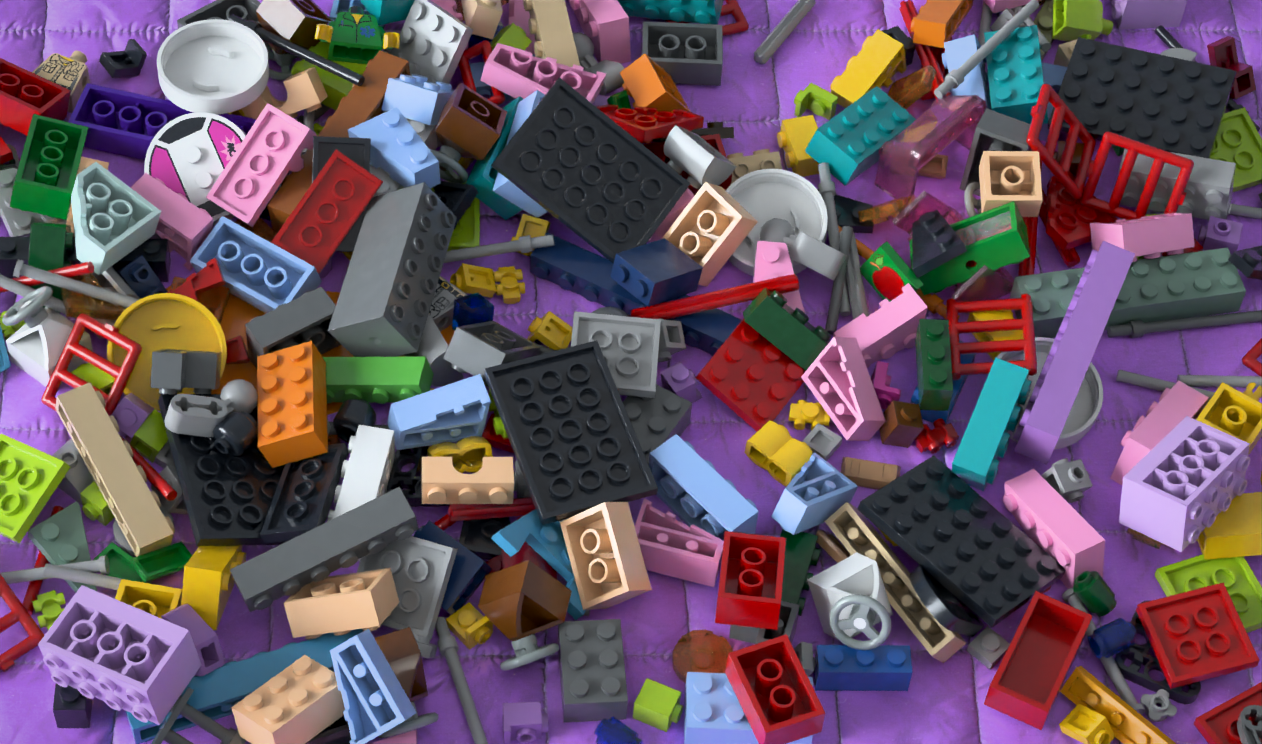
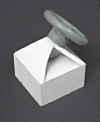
M49 286L40 287L24 296L2 318V322L6 326L17 324L23 320L26 323L6 340L10 361L45 387L50 380L74 326L73 322L56 310L43 307L53 294V290ZM84 331L79 344L93 351L90 334ZM74 355L67 371L72 372L79 365L86 363V361Z
M855 553L807 580L824 633L836 638L848 647L858 650L874 649L887 640L891 632L890 616L893 613L877 561ZM882 621V629L879 633L872 626ZM863 632L871 640L861 641L852 637Z

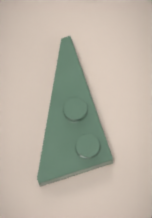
M77 501L28 530V538L53 565L91 561L80 505ZM65 580L75 593L81 585L97 591L96 586Z

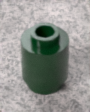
M1085 571L1075 579L1073 591L1091 613L1101 617L1110 613L1117 604V601L1114 599L1115 594L1097 571Z

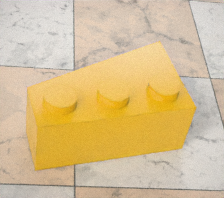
M877 29L873 36H868L862 45V50L857 56L854 55L850 58L846 70L841 76H836L831 83V93L838 96L837 104L847 108L876 86L888 88L893 83L891 78L897 72L903 74L907 70L904 44Z
M199 546L184 566L181 605L189 604L213 630H217L235 584L230 569L246 562V552H242V546Z

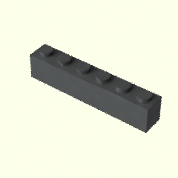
M398 487L230 569V572L249 612L256 609L263 610L269 607L274 600L283 596L294 595L303 586L313 581H322L331 572L341 567L348 568L354 565L358 559L368 554L381 552L386 545L396 540L409 538L413 535L414 531L419 529L417 519L403 492Z

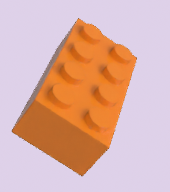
M313 341L257 356L258 448L270 466L275 468L327 453L326 362Z

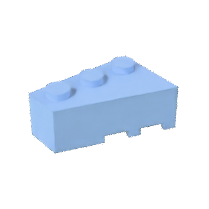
M481 374L391 404L387 424L389 430H394L396 450L431 446L442 442H458L470 436L482 437L491 400Z
M814 452L809 461L803 465L801 471L795 475L785 488L771 517L780 524L782 529L795 535L824 523L846 502L850 503L858 486Z

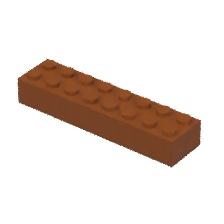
M379 50L374 59H370L367 63L366 70L362 74L365 77L363 85L357 86L353 84L351 91L346 97L341 99L338 109L332 116L327 118L324 128L317 136L349 138L348 129L383 114L384 111L381 109L389 78H399L400 74L410 75L408 60ZM308 149L304 155H301L304 167L298 172H291L290 175H286L282 186L267 204L274 237L312 184L313 149Z

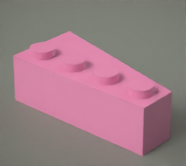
M568 0L584 34L593 42L594 54L598 63L603 60L619 62L621 64L631 61L629 16L618 0Z
M497 43L485 62L480 81L515 99L519 96L525 99L536 90L546 94L560 77L593 104L601 91L606 73L597 71L594 74L584 71L582 66L573 64L572 67L556 63L557 59L550 57L541 59L534 57L532 52Z
M1179 380L1171 389L1167 387L1161 394L1159 403L1156 401L1152 403L1146 413L1147 417L1142 415L1136 422L1134 431L1128 430L1123 437L1120 445L1124 448L1110 479L1122 485L1123 477L1186 416L1195 420L1198 418L1209 397Z
M1035 469L1005 482L1003 503L1006 509L1012 513L1029 538L1063 566L1066 571L1060 580L1067 589L1073 588L1077 576L1085 571H1097L1103 578L1105 539Z

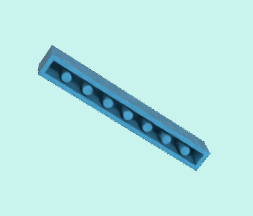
M355 629L339 636L334 635V633H326L315 639L299 643H288L274 651L259 652L251 658L242 661L227 662L222 667L204 676H194L183 691L184 693L188 687L194 690L187 704L212 720L232 715V706L304 655L335 672L330 650L363 632V630ZM125 710L135 743L140 744L153 740L171 712L158 725L151 721L142 722L136 719L132 713ZM179 714L170 729L178 732L197 725Z

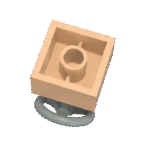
M983 151L979 165L980 182L970 183L964 193V202L969 218L977 215L975 209L980 214L1015 201L1022 217H1038L1043 201L1039 152ZM975 190L980 191L981 199L977 200L973 197Z

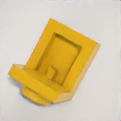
M522 214L516 236L512 237L511 241L519 240V237L531 235V238L544 236L548 232L551 223L544 219ZM517 251L518 253L526 256H530L532 254V252L521 253V251Z

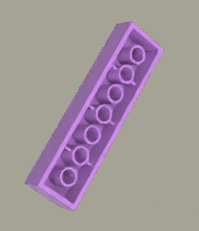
M1105 241L1102 242L1099 251L1092 250L1013 439L1018 440L1014 449L1015 452L1047 465L1070 414L1135 253Z

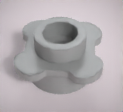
M1160 689L1152 695L1144 694L1140 699V703L1145 708V715L1151 721H1163L1168 716H1175L1177 708L1171 704L1169 693L1166 690Z

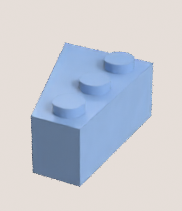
M975 34L944 42L945 53H942V61L949 73L953 69H958L981 47ZM986 57L964 77L965 80L956 89L952 88L950 90L953 96V100L949 101L952 115H957L962 124L981 119L986 108L991 110L990 90H988L987 81H989L988 72H985L984 64L987 63Z
M397 107L348 129L349 138H371L370 165L376 169L380 167L389 173L391 179L405 188L423 182L429 188H432L441 183L439 161Z
M369 629L330 650L338 690H341L345 707L343 711L345 721H348L352 740H350V744H365L417 713Z

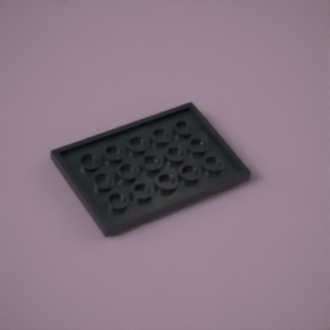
M1078 37L1058 95L1095 140L1101 141L1104 133L1109 131L1168 152L1210 159L1236 78V71ZM1054 107L1048 121V129H1050L1051 121L1055 111ZM1063 120L1060 132L1068 134L1070 126Z
M560 77L554 82L491 165L613 264L616 253L644 245L649 241L691 184Z
M597 340L485 368L484 375L542 525L570 518L604 502H630L657 494L658 487Z
M177 394L160 395L158 403L163 422L171 399ZM190 394L214 397L221 400V394ZM256 406L249 415L254 418L258 425V410ZM165 426L197 546L281 545L287 542L264 543L260 536L285 465L272 468L258 448V439L241 456L225 455L215 447L214 437L177 434L171 432Z
M934 455L863 499L857 508L858 511L918 564H921L927 572L991 628L1029 602L1035 591L1041 593L1061 579L1066 571L1053 557L995 509L965 481L952 473Z

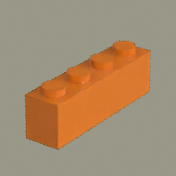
M927 0L926 4L921 6L917 17L914 16L911 22L910 30L914 33L913 43L944 48V42L950 40L972 8L974 0Z

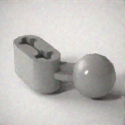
M573 33L580 66L584 67L583 70L594 74L597 71L606 73L599 94L606 95L622 87L624 80L620 72L625 69L623 65L609 60H603L598 63L593 57L594 45L592 40L586 34Z
M773 218L761 227V241L786 243L791 259L833 281L847 255L801 231L796 236L794 228L784 219Z
M235 379L228 382L221 390V400L207 396L177 394L171 399L164 420L165 426L168 430L177 434L214 437L213 430L215 426L222 422L230 412H246L250 414L257 406V390L252 383L243 379Z

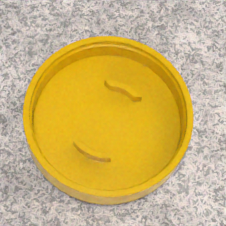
M174 293L146 296L126 308L114 324V326L120 329L119 333L139 343L142 347L140 356L123 393L125 395L133 393L157 411H160L158 400L161 394H159V388H151L153 351L175 349L221 352L220 379L223 375L227 358V346L223 330L215 316L204 305L190 297ZM108 340L107 359L121 367L128 351ZM183 388L182 392L177 394L195 393H193L194 388Z

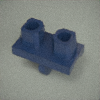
M143 255L136 256L132 262L117 271L140 299L168 292Z

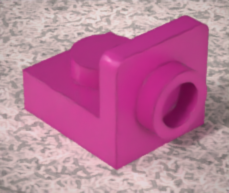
M877 361L871 381L881 409H887L892 401H899L901 390L890 387L891 376L887 375L889 363Z

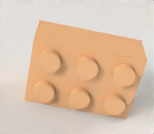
M705 182L662 239L668 240L703 267L698 285L707 287L758 221L722 187Z
M604 502L560 522L583 610L607 609L652 590L628 502Z
M391 568L329 576L319 582L313 581L303 586L296 594L291 595L283 604L293 638L305 636V639L309 640L318 638L326 633H334V635L339 636L355 629H362L363 631L367 629L370 631L376 630L381 627L384 620L391 615V612L399 604V598Z
M306 655L296 660L231 707L240 737L251 744H306L341 718L345 710L341 690H338L335 672Z

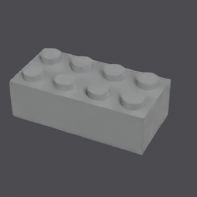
M1124 149L1121 164L1119 167V173L1124 162L1126 153L1128 151L1127 149ZM1170 152L1191 159L1194 162L1192 173L1184 191L1187 193L1183 205H1179L1176 213H1192V217L1209 220L1210 216L1227 220L1233 195L1236 163ZM1138 153L1120 202L1121 205L1137 207L1154 161L1153 158ZM1168 163L1164 164L1148 207L1149 210L1165 212L1181 168Z

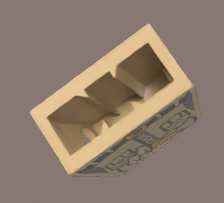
M77 50L70 57L53 53L32 72L71 90L68 112L73 113L86 84L90 83L88 67L85 64L87 57L84 53Z

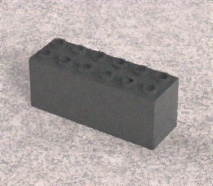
M425 182L375 196L368 204L328 331L354 357H397L418 351L457 219L453 212L448 209Z

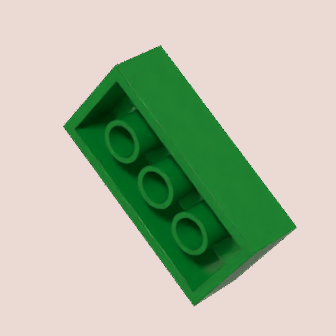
M33 114L15 177L9 207L47 215L52 218L67 219L88 127Z

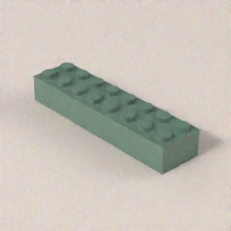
M1228 247L1162 256L1153 259H1140L1132 262L1104 330H1107L1108 326L1125 325L1129 321L1142 320L1144 323L1239 311L1246 289L1237 268L1228 260L1231 257ZM1085 267L1015 277L1010 299L1021 298L1023 294L1031 296L1035 337H1056ZM1021 309L1014 310L1017 319H1021Z

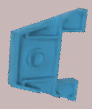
M535 509L494 534L491 539L510 557L519 552L526 541L567 581L566 587L572 591L567 612L575 620L585 614L560 522L563 520L542 525Z

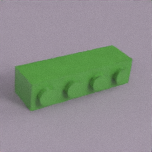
M426 356L323 357L326 362L327 404L344 402L348 399H363L370 403L380 404L396 403L430 391L434 376Z

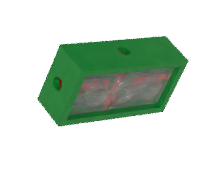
M1015 201L951 224L950 226L963 241L967 251L919 277L923 283L920 289L923 295L938 293L946 287L968 282L973 277L984 273H993L998 268L1020 263L1025 258L1030 257L1027 226ZM911 239V240H910V261H911V270L913 271V251H912V239Z

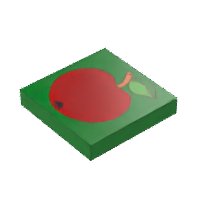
M887 241L860 267L862 276L883 300L887 298L889 302L904 293L901 288L908 283L915 292L923 286L920 279L916 277L915 273Z

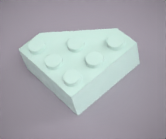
M97 162L77 174L71 196L77 259L82 263L91 261L94 265V272L98 275L102 274L155 234L162 212Z

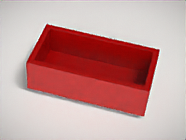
M1035 591L989 686L984 705L1042 730L1087 634L1093 616Z

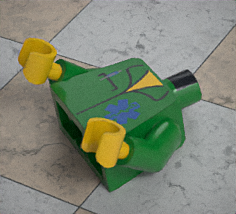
M352 6L348 9V12H339L336 20L330 21L327 25L317 24L314 39L330 43L328 60L367 64L370 59H374L379 50L399 49L400 34L386 32L381 26H378L377 18L374 15L364 14V10L361 7Z

